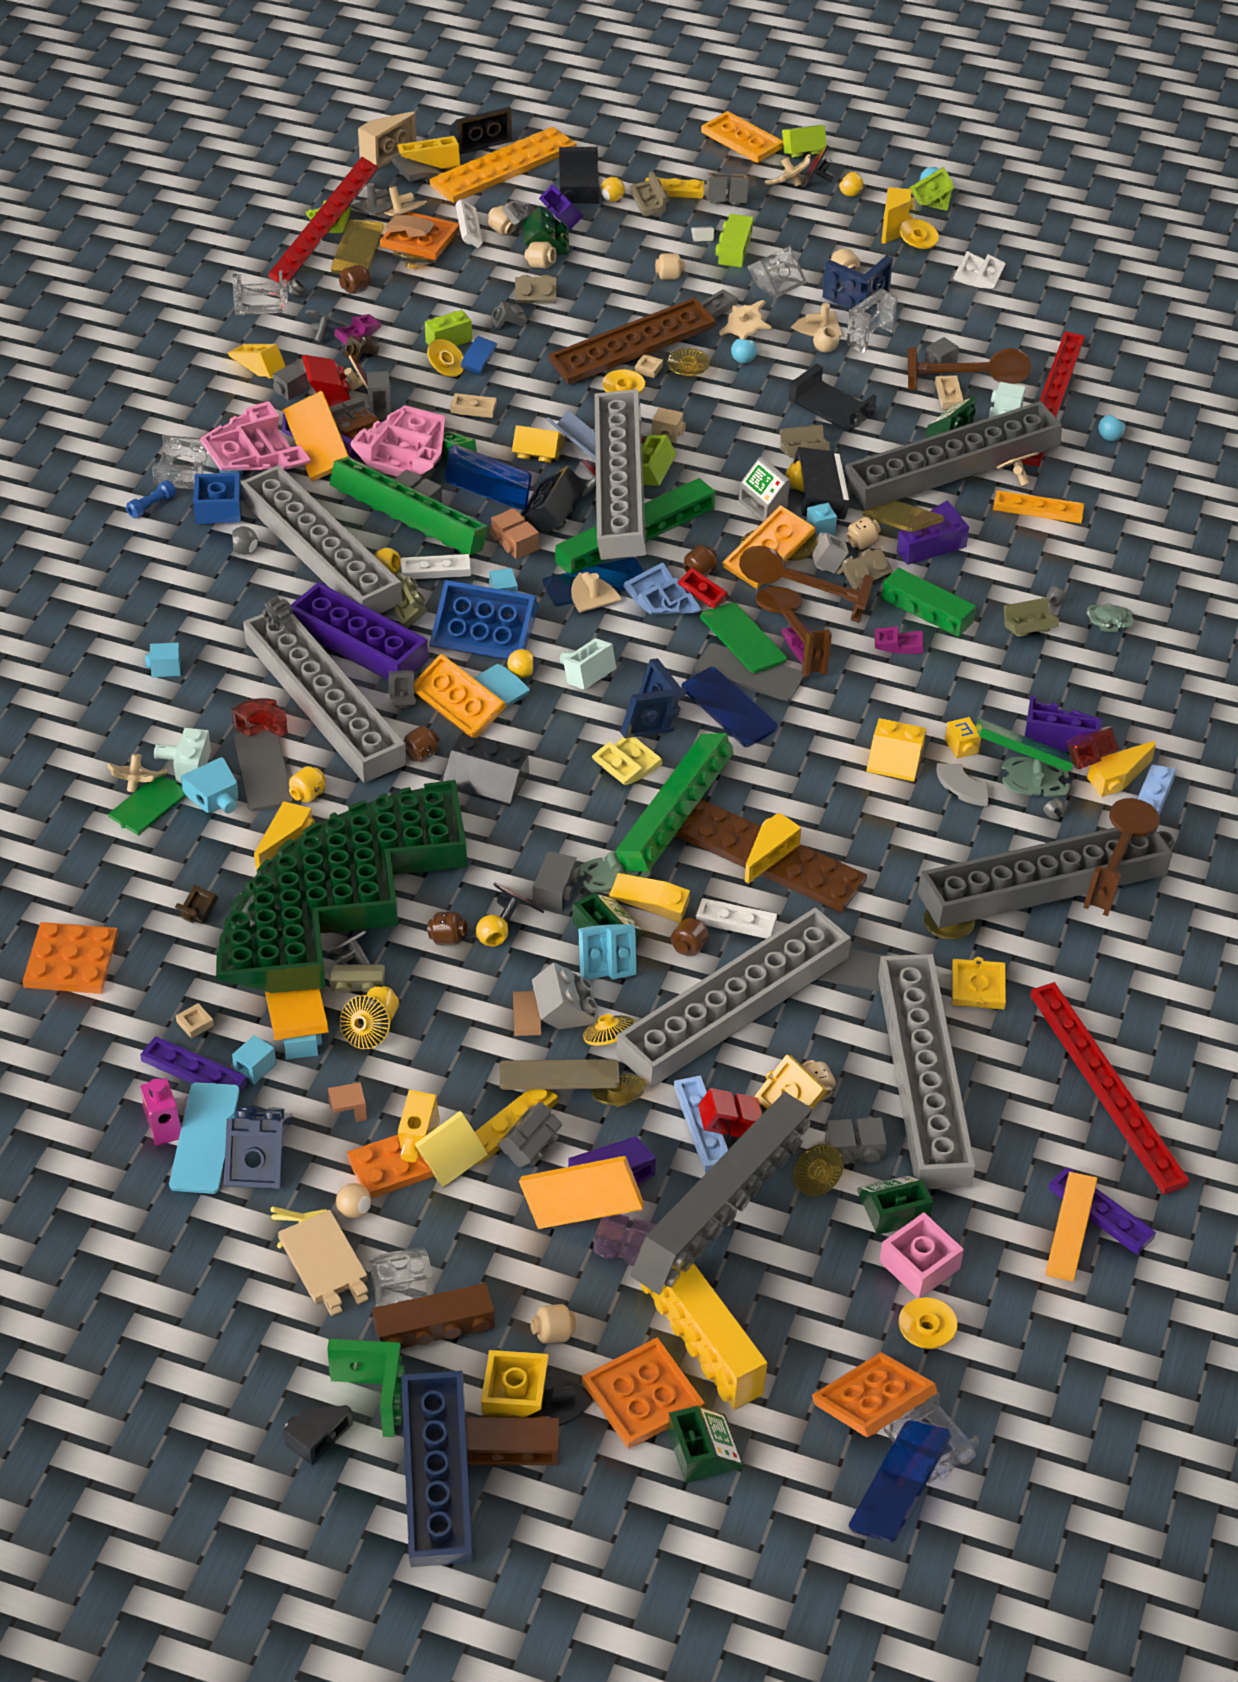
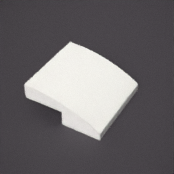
M967 251L953 279L975 287L994 288L1006 263L989 254L984 260Z

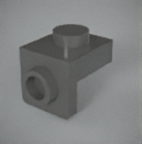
M501 301L492 313V320L497 329H500L505 321L522 327L527 321L522 307Z
M412 670L389 671V700L397 708H408L410 705L416 704V698L414 697V672Z

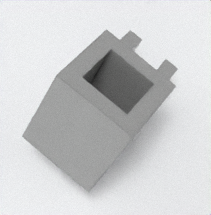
M820 532L817 537L818 544L812 553L815 566L822 571L827 570L835 574L849 553L845 540L826 532L825 534Z

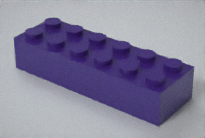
M320 582L316 583L291 604L293 615L318 643L388 681L389 671L412 670L415 672L428 661V640Z

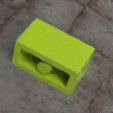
M825 125L782 130L784 153L791 154V157L803 156V152L808 151L809 154H818L827 145Z
M461 309L425 321L426 343L430 345L431 342L437 339L450 341L455 346L472 341V320Z
M648 435L642 446L644 485H660L677 453L667 435Z

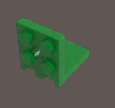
M329 1339L327 1352L330 1380L334 1382L383 1384L380 1402L383 1437H395L396 1426L402 1425L403 1418L401 1375H405V1365H402L400 1356L401 1344L395 1342Z

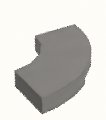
M518 200L507 203L502 209L514 225L519 222L523 223V220L535 210L524 201L521 203Z
M937 763V776L946 790L952 791L958 795V799L979 806L988 805L986 782H980L969 777L963 771L961 764Z

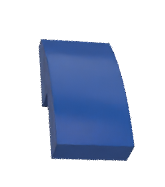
M477 336L461 362V368L480 375L486 362L490 361L497 343Z

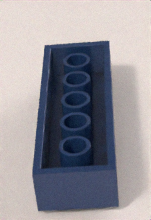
M449 1371L401 1375L411 1567L473 1563L463 1372Z

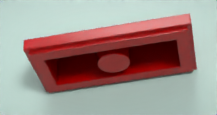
M692 567L677 582L678 585L713 609L722 605L727 600V591Z

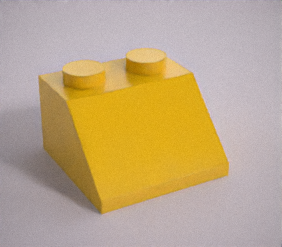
M888 187L881 243L886 244L900 238L901 224L908 219H913V215L909 214L910 210H914L915 198H911L912 189Z
M516 425L512 452L518 454L517 458L530 460L532 456L538 457L540 462L551 463L552 460L559 459L565 442V436L556 431Z
M879 718L866 772L915 781L924 749L926 728Z
M489 1350L481 1397L483 1415L491 1418H506L508 1416L524 1418L541 1410L549 1359L548 1354Z

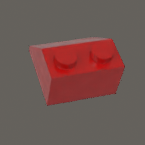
M306 354L302 356L310 385L316 393L320 391L324 393L329 407L351 400L349 394L351 387L345 379L347 376L344 374L345 369L343 366L339 367L334 359Z

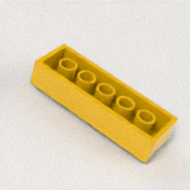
M694 1263L686 1273L684 1271L680 1272L681 1275L672 1288L667 1287L660 1295L640 1283L643 1291L646 1294L650 1293L654 1299L658 1312L661 1315L665 1314L668 1318L674 1334L681 1336L684 1340L689 1355L692 1358H697L705 1377L708 1380L712 1379L715 1383L718 1394L724 1402L728 1401L733 1410H736L764 1395L767 1361Z

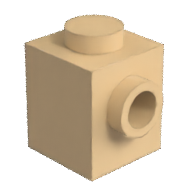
M660 407L657 409L652 419V435H667L671 442H677L679 436L685 432L686 422H683V412Z

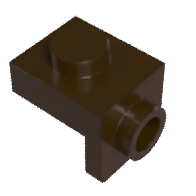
M349 335L342 354L348 359V356L352 355L359 363L362 353L377 354L380 346L374 343V339L370 336Z
M194 885L184 904L177 903L175 908L181 912L180 917L187 922L194 924L196 920L205 924L219 897L208 890Z

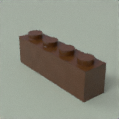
M486 1283L372 1308L373 1325L378 1342L400 1343V1350L415 1345H427L433 1341L446 1338L454 1339L468 1333H481L495 1328L494 1308Z
M486 1415L466 1417L468 1465L558 1466L559 1418L539 1416L537 1418H521L519 1416L491 1418Z

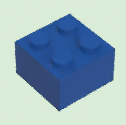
M240 473L195 474L193 505L196 524L241 522L242 491Z

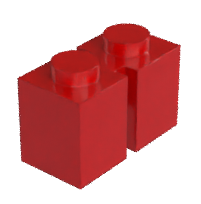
M713 1088L709 1089L698 1104L704 1131L726 1135L729 1129L730 1136L739 1138L762 1115L757 1097L738 1093L733 1096L732 1092Z

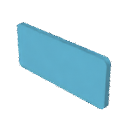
M195 1082L190 1086L169 1181L172 1191L215 1194L219 1191L225 1165L227 1118L236 1112L240 1093L237 1085Z

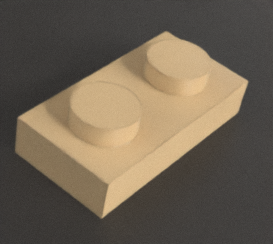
M936 376L935 385L942 409H949L952 405L964 401L957 376Z
M455 393L450 406V413L493 418L497 406V398Z

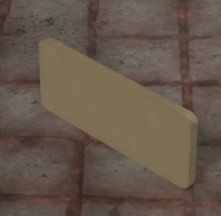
M615 1059L515 1060L500 1062V1088L503 1090L618 1088L620 1086L619 1065Z

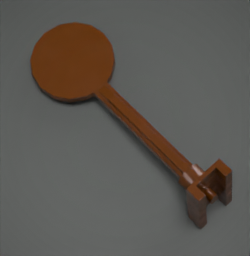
M908 347V390H917L918 375H927V373L990 372L992 378L999 383L1016 384L1025 380L1031 370V361L1028 355L1015 348L1002 349L996 352L989 362L927 364V362H918L916 347Z
M760 545L744 550L739 561L742 573L756 583H774L781 577L845 598L846 601L854 603L851 621L857 623L860 622L863 610H865L874 577L865 574L858 590L851 587L848 589L785 567L783 558L777 551Z
M767 587L758 591L756 595L757 604L769 612L782 613L803 642L805 649L802 674L804 677H809L810 673L813 672L827 675L832 639L830 630L808 632L794 613V611L800 608L802 603L801 596L797 592L784 587Z
M1124 798L1116 801L1111 806L1109 818L1112 825L1121 831L1122 834L1107 868L1096 866L1083 908L1089 909V906L1093 905L1104 909L1103 915H1109L1121 878V874L1117 873V870L1131 837L1148 836L1158 828L1160 816L1157 810L1151 804L1140 799Z

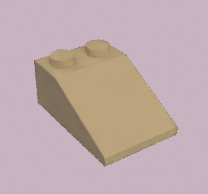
M412 111L371 120L359 127L360 158L363 156L379 166L378 169L392 162L393 155L400 154L397 144L416 142L415 112Z

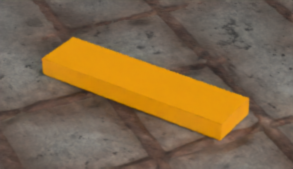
M996 490L993 510L1081 523L1084 503Z
M1069 1172L1047 1264L1046 1276L1075 1281L1096 1189L1097 1177Z

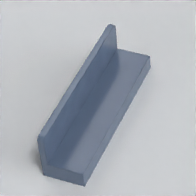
M569 410L557 424L549 417L546 419L596 461L595 431Z

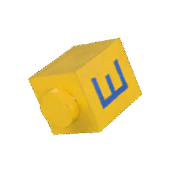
M970 717L947 722L945 741L956 759L978 754L981 737H979Z

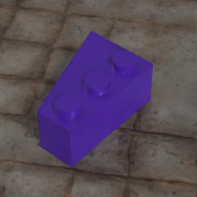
M946 500L899 530L897 553L909 565L966 548L969 526L949 501Z
M1030 696L1025 737L1063 752L1078 753L1083 756H1096L1101 730L1100 718L1074 709L1070 713L1059 709V704L1051 702L1050 705L1038 702V697Z
M635 1136L568 1158V1167L626 1156L638 1185L655 1175L656 1158L639 1138Z

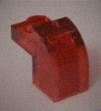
M251 699L231 708L234 729L249 737L264 729L280 737L288 733L285 711L277 708V701L274 699Z
M1110 726L1089 734H1080L1066 743L1073 765L1078 770L1101 762V756L1119 750L1112 727Z

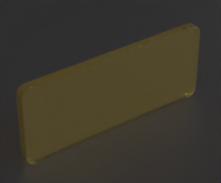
M349 220L333 260L331 272L341 274L344 268L354 265H361L369 270L384 229V224L374 221Z
M892 501L862 511L863 517H868L871 520H876L877 522L908 532H914L944 521L943 515L898 501Z

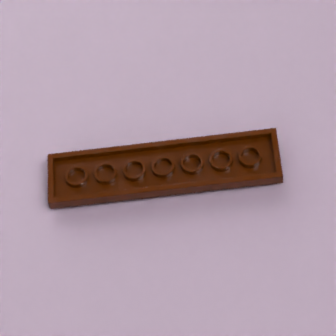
M694 297L548 354L549 361L565 382L570 385L641 357L644 354L646 355L716 327V320Z
M700 799L675 836L746 868L747 860L761 826ZM801 844L761 874V876L841 913H843L867 881V874Z

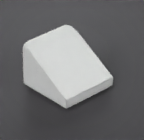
M691 227L694 242L713 241V227Z

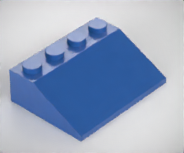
M445 580L429 646L508 660L510 654L515 650L525 649L538 610L537 599L535 595Z

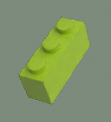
M730 213L728 221H724L723 232L720 233L719 244L717 243L715 255L719 256L718 264L735 267L743 266L753 233V216Z

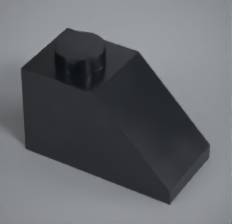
M343 1405L303 1409L297 1416L291 1417L285 1424L283 1429L285 1445L309 1464L313 1465L353 1425L351 1408Z

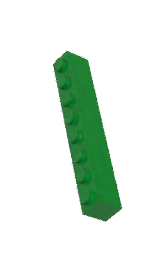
M348 456L334 461L329 485L336 488L338 492L348 494L354 497L356 501L366 503L372 506V509L382 511L388 514L390 518L400 520L406 523L408 527L424 532V535L442 541L443 545L453 547L459 550L461 554H469L470 556L483 550L487 525Z
M697 478L644 503L646 541L715 509L716 491L703 480ZM597 526L555 545V563L571 577L608 560L600 559Z
M726 733L701 734L615 850L623 871H649L734 754L732 744L729 742Z

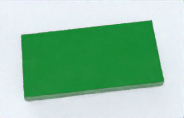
M980 718L975 725L981 738L1067 772L1073 766V762L1066 752Z

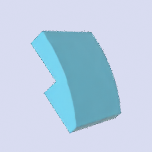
M499 664L474 677L475 680L504 701L507 707L527 696L530 691L516 675Z
M615 924L578 928L581 977L589 980L604 976L617 979L637 975L634 925Z

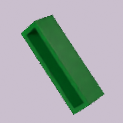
M899 567L883 581L881 599L957 637H960L974 623L976 605Z

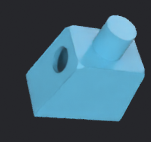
M223 757L181 775L182 790L185 796L205 812L212 813L222 808L225 813L229 814L236 809L237 803L235 801L238 800V786Z

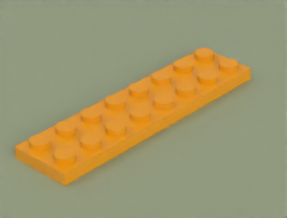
M552 126L445 173H441L430 179V186L452 203H455L460 199L467 198L559 158V147H577V143Z

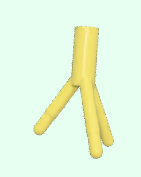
M271 1207L270 1209L271 1212L277 1213L271 1216L273 1220L299 1221V1223L327 1211L323 1209L301 1214L277 1207ZM279 1242L277 1247L282 1248V1243Z

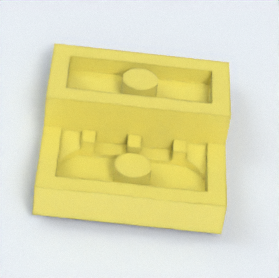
M623 737L614 745L609 741L592 755L594 761L624 785L644 778L662 765V759L635 737Z
M461 1111L415 1143L423 1160L428 1164L442 1187H445L488 1155Z

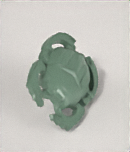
M1110 603L1087 607L1086 614L1090 617V621L1093 624L1100 626V632L1118 633L1119 628L1133 627L1134 625L1132 611L1128 608Z
M1011 757L1005 760L1002 765V769H1006L1009 772V775L1003 777L1002 781L1009 790L1015 793L1032 796L1040 795L1041 791H1044L1045 797L1066 796L1069 792L1070 784L1066 783L1064 787L1058 780L1062 773L1066 779L1069 778L1070 775L1067 771L1029 757ZM1048 767L1054 768L1058 770V772H1055L1054 770H1051ZM1060 787V789L1057 791L1051 790Z
M610 852L605 856L606 861H603L602 858H596L581 864L579 876L583 877L584 872L592 877L590 884L587 881H583L582 884L591 893L611 891L618 873L648 879L651 869L649 871H623L616 853ZM597 865L592 870H588L590 867Z

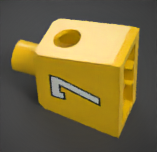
M409 1090L398 1129L400 1147L402 1149L400 1157L404 1161L416 1162L420 1153L415 1143L439 1125L440 1116L435 1094Z

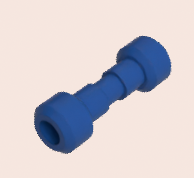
M165 480L149 496H145L140 500L133 499L126 504V510L131 517L136 519L142 516L145 509L150 507L151 504L162 499L169 500L176 495V488L171 481Z

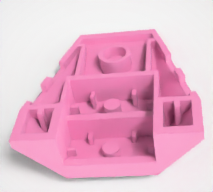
M269 401L248 407L242 415L232 417L228 424L223 427L221 425L200 439L220 471L268 470L277 465L282 469H291L310 463V458L300 445L291 447L279 431V414Z
M405 405L387 415V420L381 423L380 421L373 423V428L359 431L351 441V446L368 467L382 474L398 477L407 469L422 475L433 468L441 458L445 416Z

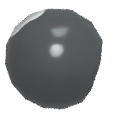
M241 526L232 531L233 549L236 553L246 555L256 549L258 538L254 530Z

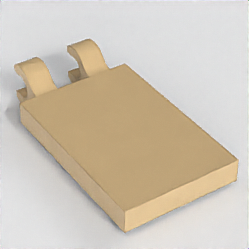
M330 1210L278 1232L280 1242L315 1304L323 1301L330 1315L335 1316L342 1312L340 1307L342 1302L338 1296L339 1293L349 1289L358 1305L368 1301L366 1295L368 1289L364 1284L367 1281V1274Z

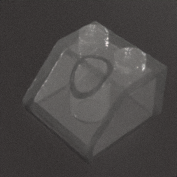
M791 246L748 266L755 284L775 299L807 283Z
M423 1246L367 1257L377 1307L434 1294L433 1275L428 1253Z

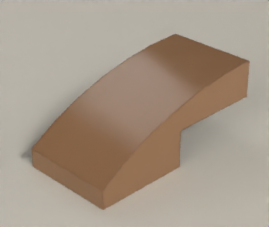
M397 215L386 226L389 233L406 230L408 237L426 235L434 224L432 221L421 217Z
M534 991L513 992L514 1036L541 1035V1019Z

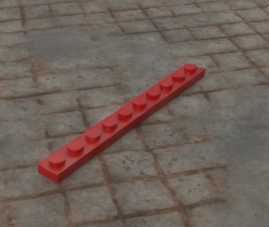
M363 156L358 160L271 269L268 275L269 278L284 287L287 286V282L293 279L343 213L371 180L379 166Z
M1064 331L1039 401L1046 406L1056 419L1082 349L1085 335ZM1045 451L1037 456L1023 460L1022 463L1040 467Z
M1052 982L1032 989L1031 998L1162 1194L1166 1195L1188 1187V1177L1057 984Z

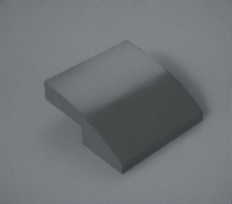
M401 154L392 156V163L409 182L423 178L428 184L431 178L442 173L437 167L404 158Z

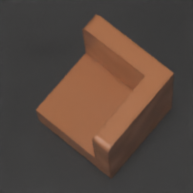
M360 1082L328 1088L329 1104L333 1112L353 1109L356 1122L367 1120L366 1103Z

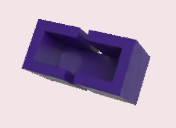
M553 184L539 197L541 202L561 222L565 223L569 230L583 217V214Z

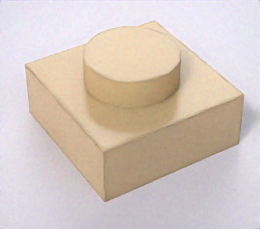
M644 354L635 365V372L646 377L655 378L663 367V360Z
M199 1003L176 1015L177 1023L191 1039L214 1026L213 1019Z

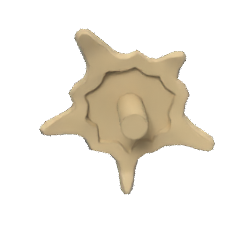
M808 154L804 161L793 167L788 157L781 160L785 167L784 174L773 180H765V184H777L791 178L795 187L800 185L802 181L798 173L809 165L811 155Z
M761 300L750 306H732V313L728 316V323L718 334L722 336L727 333H733L738 335L740 339L746 340L749 335L756 334L760 329L771 330V325L763 321L764 316L760 313V309L765 305L766 301Z
M132 754L130 766L115 767L111 763L107 765L112 776L128 780L127 791L129 792L137 791L138 782H152L155 778L164 776L168 772L167 769L156 772L143 768L141 766L142 755Z

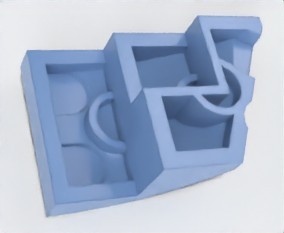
M663 562L624 582L623 586L632 599L650 614L701 612V608L690 592L687 594L685 589L677 584L679 580L677 577L673 579Z

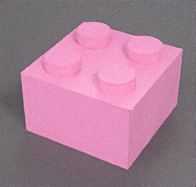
M922 1213L882 1242L879 1262L917 1298H921L960 1270L964 1249L930 1217Z

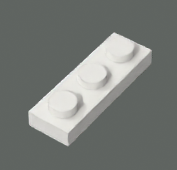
M460 199L455 205L462 239L468 245L472 244L479 248L483 240L476 208Z
M469 554L401 558L402 574L406 577L411 576L414 580L471 576Z
M702 898L696 919L702 921L706 926L768 938L773 934L777 914Z

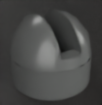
M1052 586L1046 598L1049 600V604L1054 601V606H1059L1064 602L1067 594L1063 590Z
M1054 798L1045 805L1043 811L1051 819H1059V813L1065 814V806L1059 798Z

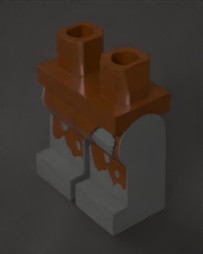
M361 396L345 401L343 405L339 403L330 407L340 434L352 440L359 431L363 429L369 430L373 428V423L380 421L377 416L365 407Z

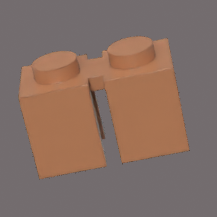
M514 508L491 518L490 534L495 541L497 540L504 547L505 551L510 553L516 560L539 550V532L530 523L525 522V519Z

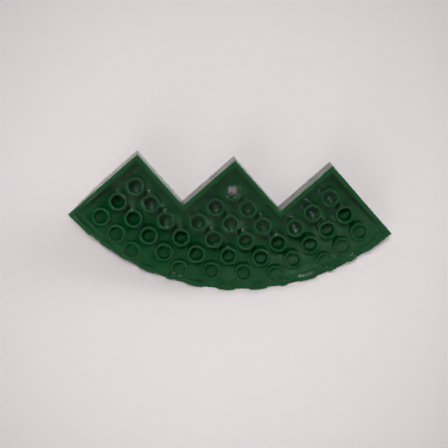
M456 779L426 783L424 788L411 790L410 787L403 788L401 793L390 796L384 793L368 803L362 800L348 806L349 810L339 815L334 812L330 814V818L321 824L316 822L303 830V835L294 841L290 839L278 849L277 855L271 860L266 859L256 870V876L245 883L244 891L242 894H238L231 905V913L229 917H226L224 929L219 939V950L216 957V980L270 993L326 988L321 934L398 926L393 874L467 867L466 839Z

